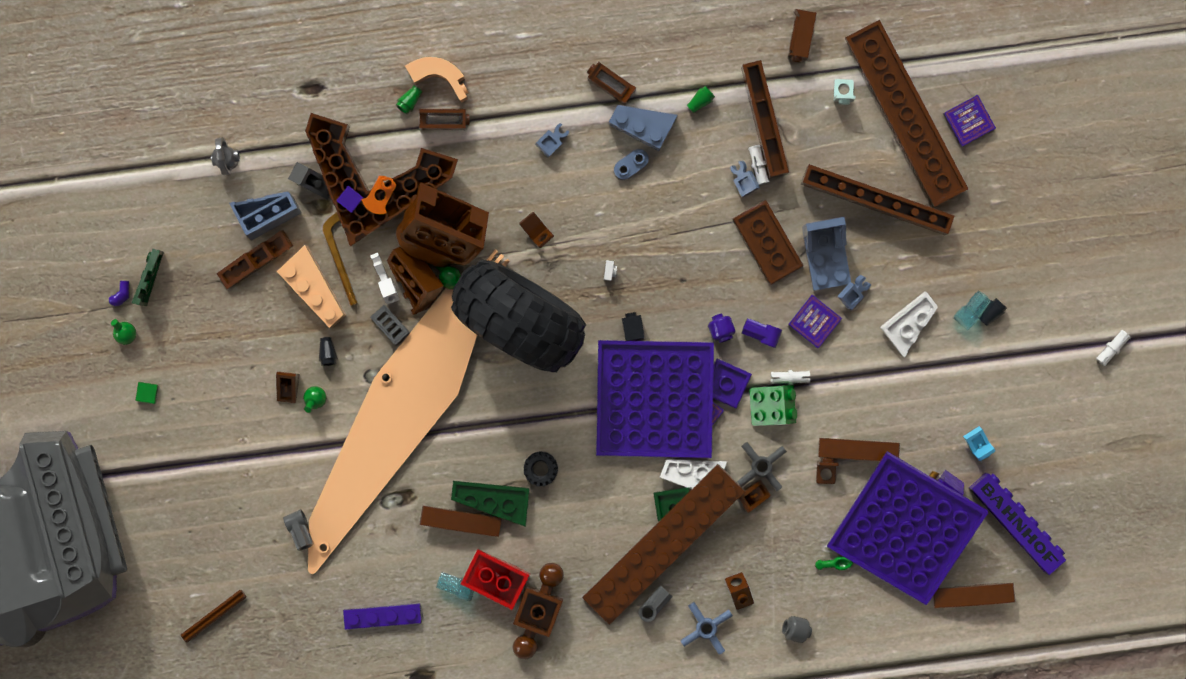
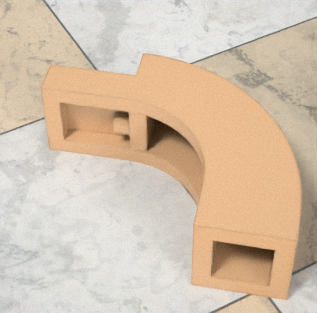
M425 57L405 65L416 85L428 78L440 77L451 84L461 103L468 99L466 94L469 92L464 83L459 84L465 78L461 71L449 61L437 57Z

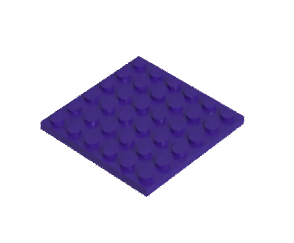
M598 340L596 456L712 458L714 342Z
M887 451L831 537L827 547L927 605L987 516L988 510Z

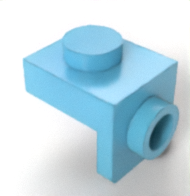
M980 426L963 436L972 454L979 461L988 458L996 451L989 443Z

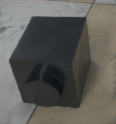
M636 312L625 314L626 318H622L625 341L645 338L641 315H637Z

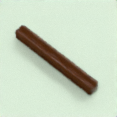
M242 590L237 591L181 634L182 639L185 642H189L246 598L245 593Z

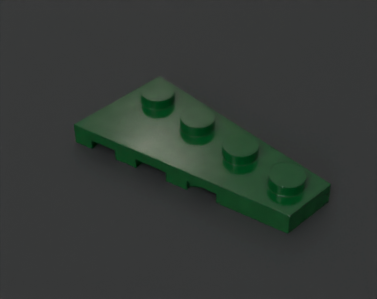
M453 481L451 500L526 527L530 488Z

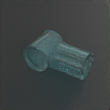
M978 290L968 303L956 312L953 319L966 330H969L977 322L978 316L991 300Z
M441 572L436 588L453 593L456 597L466 601H471L474 594L473 590L461 585L464 577L459 578Z

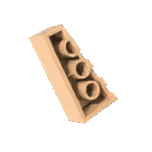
M304 245L277 272L329 328H333L346 314L321 272L309 247Z

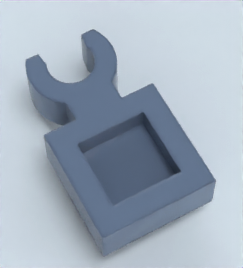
M561 123L555 127L554 133L548 130L535 143L548 158L562 145L559 139H564L569 134L568 130L564 134L559 132V128L562 126Z
M739 161V170H737L735 165L730 166L732 173L737 175V178L733 181L741 197H745L760 187L753 172H746V163Z
M859 275L855 280V284L849 283L838 295V298L847 309L853 310L863 299L862 292L870 288L871 284L868 282H864L862 285L866 277Z

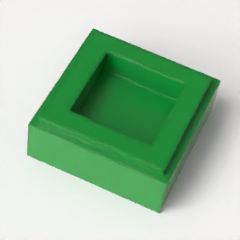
M138 382L135 401L156 404L158 385Z

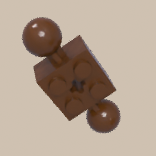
M547 563L541 568L539 577L542 586L540 590L528 585L526 587L513 622L514 625L525 628L524 634L515 639L512 647L514 654L519 659L527 660L535 655L537 651V643L534 640L536 633L550 637L563 602V598L551 594L553 587L558 586L564 578L563 569L556 563ZM541 607V611H543L544 613H540L538 616L535 615V611L533 609Z

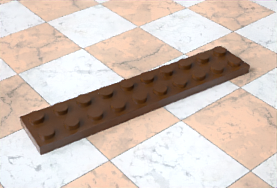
M878 20L845 37L932 206L935 207L968 190L962 175L881 21Z
M717 464L582 598L610 625L745 490Z

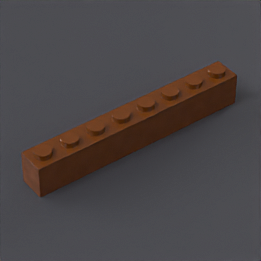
M810 164L806 167L801 181V185L944 236L949 234L955 217L954 215Z

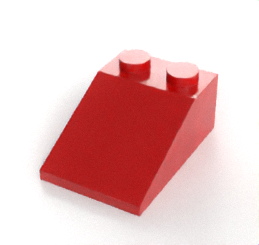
M477 549L461 585L513 610L531 573Z

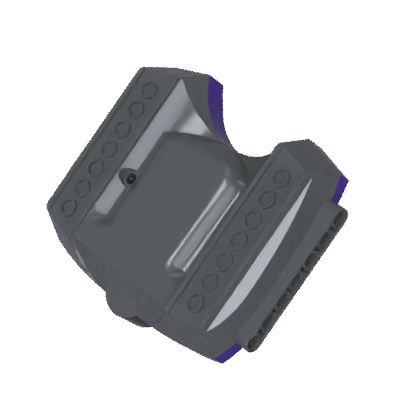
M68 431L24 433L14 464L0 478V646L6 645L21 648L30 647L38 643L46 631L76 621L106 606L116 598L117 575L127 572V564L95 449L92 445L78 449L71 432Z

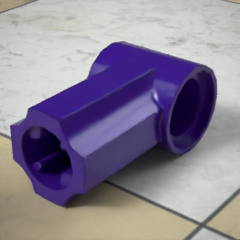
M747 318L741 334L776 348L783 330Z

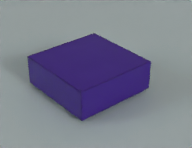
M347 186L336 201L353 213L364 197L350 186Z

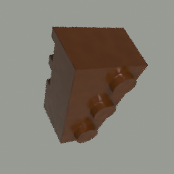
M401 247L393 249L387 262L396 281L401 282L405 290L403 295L405 299H409L413 307L411 309L412 314L415 315L429 309L444 285L426 262L408 255Z

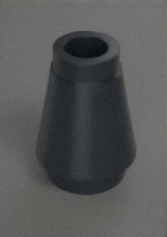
M995 298L993 301H990L979 319L988 326L1005 314L1004 311L1007 307Z
M331 337L320 338L319 362H321V366L335 365L338 358Z

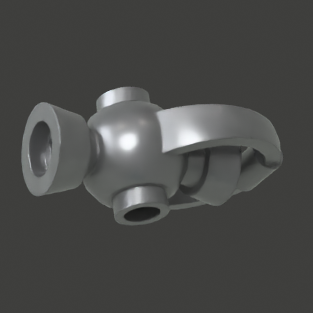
M224 138L215 139L216 149H214L211 155L212 165L220 168L222 175H229L240 161L239 151H234L233 148L228 147Z

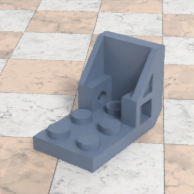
M845 217L807 223L802 226L813 291L851 283L845 250L847 245Z

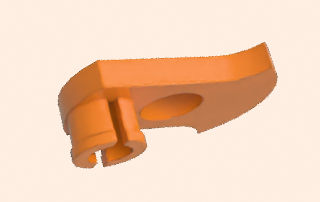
M378 176L369 195L361 199L367 210L375 214L387 213L385 209L386 204L396 187L393 179L386 176ZM389 180V186H385L383 181ZM379 189L385 192L383 200L375 198V192Z

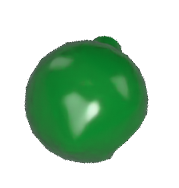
M453 266L445 268L436 267L440 272L439 279L444 288L453 289L461 277L458 269Z
M117 319L111 321V325L114 327L113 338L117 343L128 345L135 340L137 332L131 323L119 322Z
M312 386L305 391L303 396L306 405L304 407L305 412L310 413L312 409H318L325 405L327 396L321 387Z

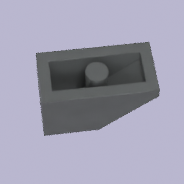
M298 162L295 164L288 179L328 200L330 194L323 176Z

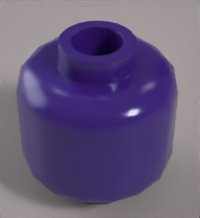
M722 313L711 317L713 321L709 322L708 328L712 339L719 341V343L733 339L736 330L731 317L723 316Z

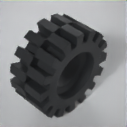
M542 451L531 454L526 459L523 467L527 481L539 487L552 483L558 473L557 461L552 455ZM539 461L545 462L548 465V473L545 476H537L533 471L535 463Z

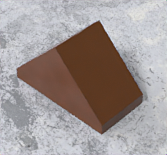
M276 373L277 401L296 403L300 374Z
M759 480L746 488L738 500L745 511L749 513L771 495L762 480Z

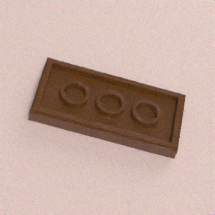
M766 200L733 218L735 225L770 285L804 266Z

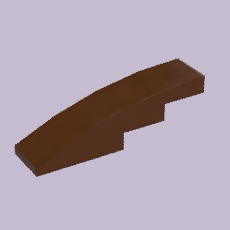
M281 230L251 251L244 253L216 274L226 289H229L293 247V244L284 230Z
M819 438L818 457L881 461L888 451L899 458L900 443Z
M422 506L419 525L499 537L502 518L459 510Z
M1014 583L975 584L938 588L933 595L934 608L1015 602Z

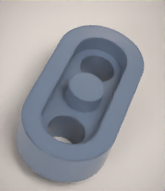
M642 149L634 150L615 164V176L621 180L630 178L648 164V154ZM637 155H641L643 157V160L641 162L636 161L635 158ZM622 166L627 168L626 173L620 172Z

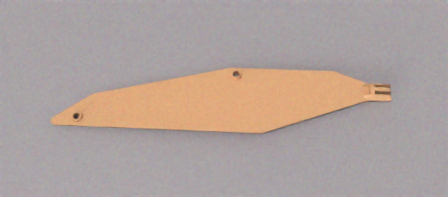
M496 249L489 256L487 261L493 260V258L498 253ZM500 254L494 262L499 264L504 255ZM506 259L502 265L506 267L510 260ZM445 289L374 377L309 519V533L314 545L308 548L309 573L314 574L318 571L458 396L477 334L466 327L451 310L453 289ZM384 374L389 375L390 378L388 381H385L383 379ZM321 544H325L327 546V550H322Z

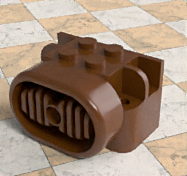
M420 183L417 195L410 199L409 207L404 213L403 220L397 227V241L408 255L433 266L445 268L454 263L467 265L484 249L489 212Z

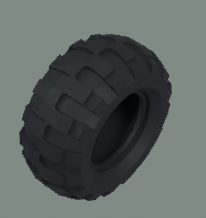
M479 260L476 265H471L462 273L453 288L451 310L466 327L493 346L536 369L558 372L561 367L565 368L574 360L584 344L585 332L583 330L586 323L573 308L541 286L493 261Z

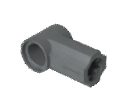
M302 510L283 517L285 526L291 532L298 551L305 550L314 545L307 528V519Z
M659 586L649 599L640 606L638 611L640 618L645 622L653 621L673 596L662 586ZM647 607L653 611L652 616L649 618H645L642 615L643 609Z

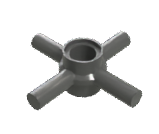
M745 442L741 447L753 461L751 465L752 470L737 481L739 485L743 487L755 476L766 477L773 488L779 491L782 485L771 473L772 463L787 452L785 448L781 446L768 457L758 456L749 443ZM760 461H765L767 464V469L763 472L757 470V464Z

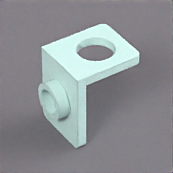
M836 79L834 81V101H838L841 105H849L850 102L856 99V96H853V80ZM841 84L849 86V92L845 95L840 94L838 91V87Z

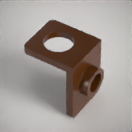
M534 212L530 213L519 223L539 248L554 237Z
M822 458V461H817L816 483L835 484L836 466H839V463L834 462L833 458ZM823 469L831 471L832 476L830 479H822L821 471Z
M742 572L725 578L736 610L754 604L749 586ZM736 579L742 581L738 586L731 585L732 581Z

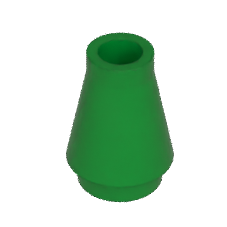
M413 85L410 90L397 100L396 107L405 114L412 112L422 94L421 89Z
M706 86L700 87L687 106L695 113L712 103L715 96Z

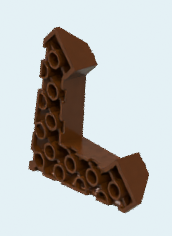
M311 113L305 132L350 247L409 207L410 199L417 195L420 183L437 189L453 178L458 159L421 148L416 166L392 178L396 183V187L386 204L385 209L387 213H372L364 207L362 201L351 213L336 201L347 186H350L364 198L369 195L371 190L368 189L345 145L350 125ZM386 181L384 185L389 186L390 181ZM382 189L377 190L375 198L383 200L385 192Z

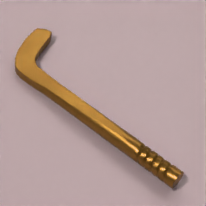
M336 212L324 223L323 233L350 306L357 304V300L332 234V227L340 221Z

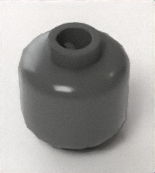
M791 616L784 621L782 633L789 641L804 643L807 638L811 637L812 627H810L807 619Z

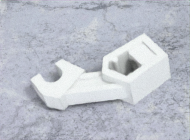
M379 254L370 255L377 274L381 279L378 284L386 304L388 305L400 300L391 277H387Z

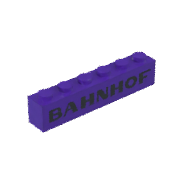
M984 473L969 489L1043 572L1048 575L1053 573L1066 561L1063 556L1065 554L1058 545L1054 546L1050 542L1052 538L1045 531L1041 532L1038 529V522L1032 516L1029 518L1024 513L1026 509L1019 502L1016 504L1012 500V493L1007 488L1003 489L999 485L1000 480L993 473L991 475Z

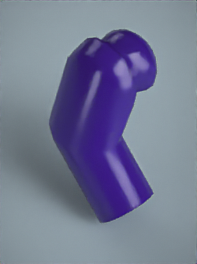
M120 281L119 291L109 297L110 305L120 306L128 300L129 281Z

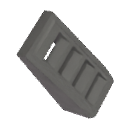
M385 304L370 317L394 345L400 343L410 333ZM386 312L387 315L379 321L377 318ZM391 317L392 320L384 327L382 324ZM396 323L397 326L389 332L387 329ZM401 328L402 332L394 338L392 335Z

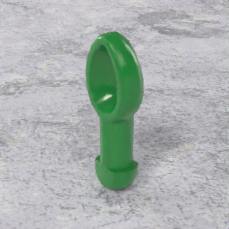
M838 556L834 560H818L815 563V567L818 570L833 567L837 570H846L853 565V562L844 556Z

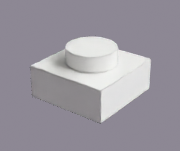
M606 260L604 280L611 281L612 277H616L617 266H613L614 261Z

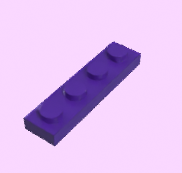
M420 603L343 610L345 630L422 623Z

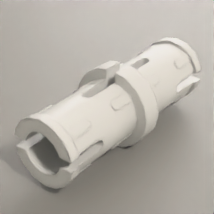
M755 145L748 148L752 160L751 167L755 171L758 185L769 183L765 168L766 164L763 160L761 146Z
M1121 330L1111 342L1106 344L1107 347L1096 357V360L1103 366H1106L1115 354L1118 355L1120 353V349L1131 337Z
M788 370V372H771V377H779L778 379H771V384L788 383V385H793V383H810V378H802L803 376H810V371L793 372Z

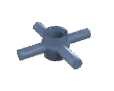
M695 602L689 604L688 607L698 623L696 631L680 640L685 647L699 637L710 640L719 655L725 652L715 634L717 626L733 616L731 612L727 610L712 620L711 618H704ZM706 623L712 626L709 633L701 631V627Z

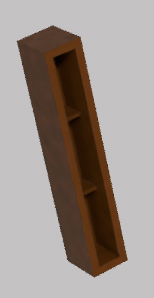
M762 61L743 64L741 71L763 159L766 164L768 179L787 175L789 170Z

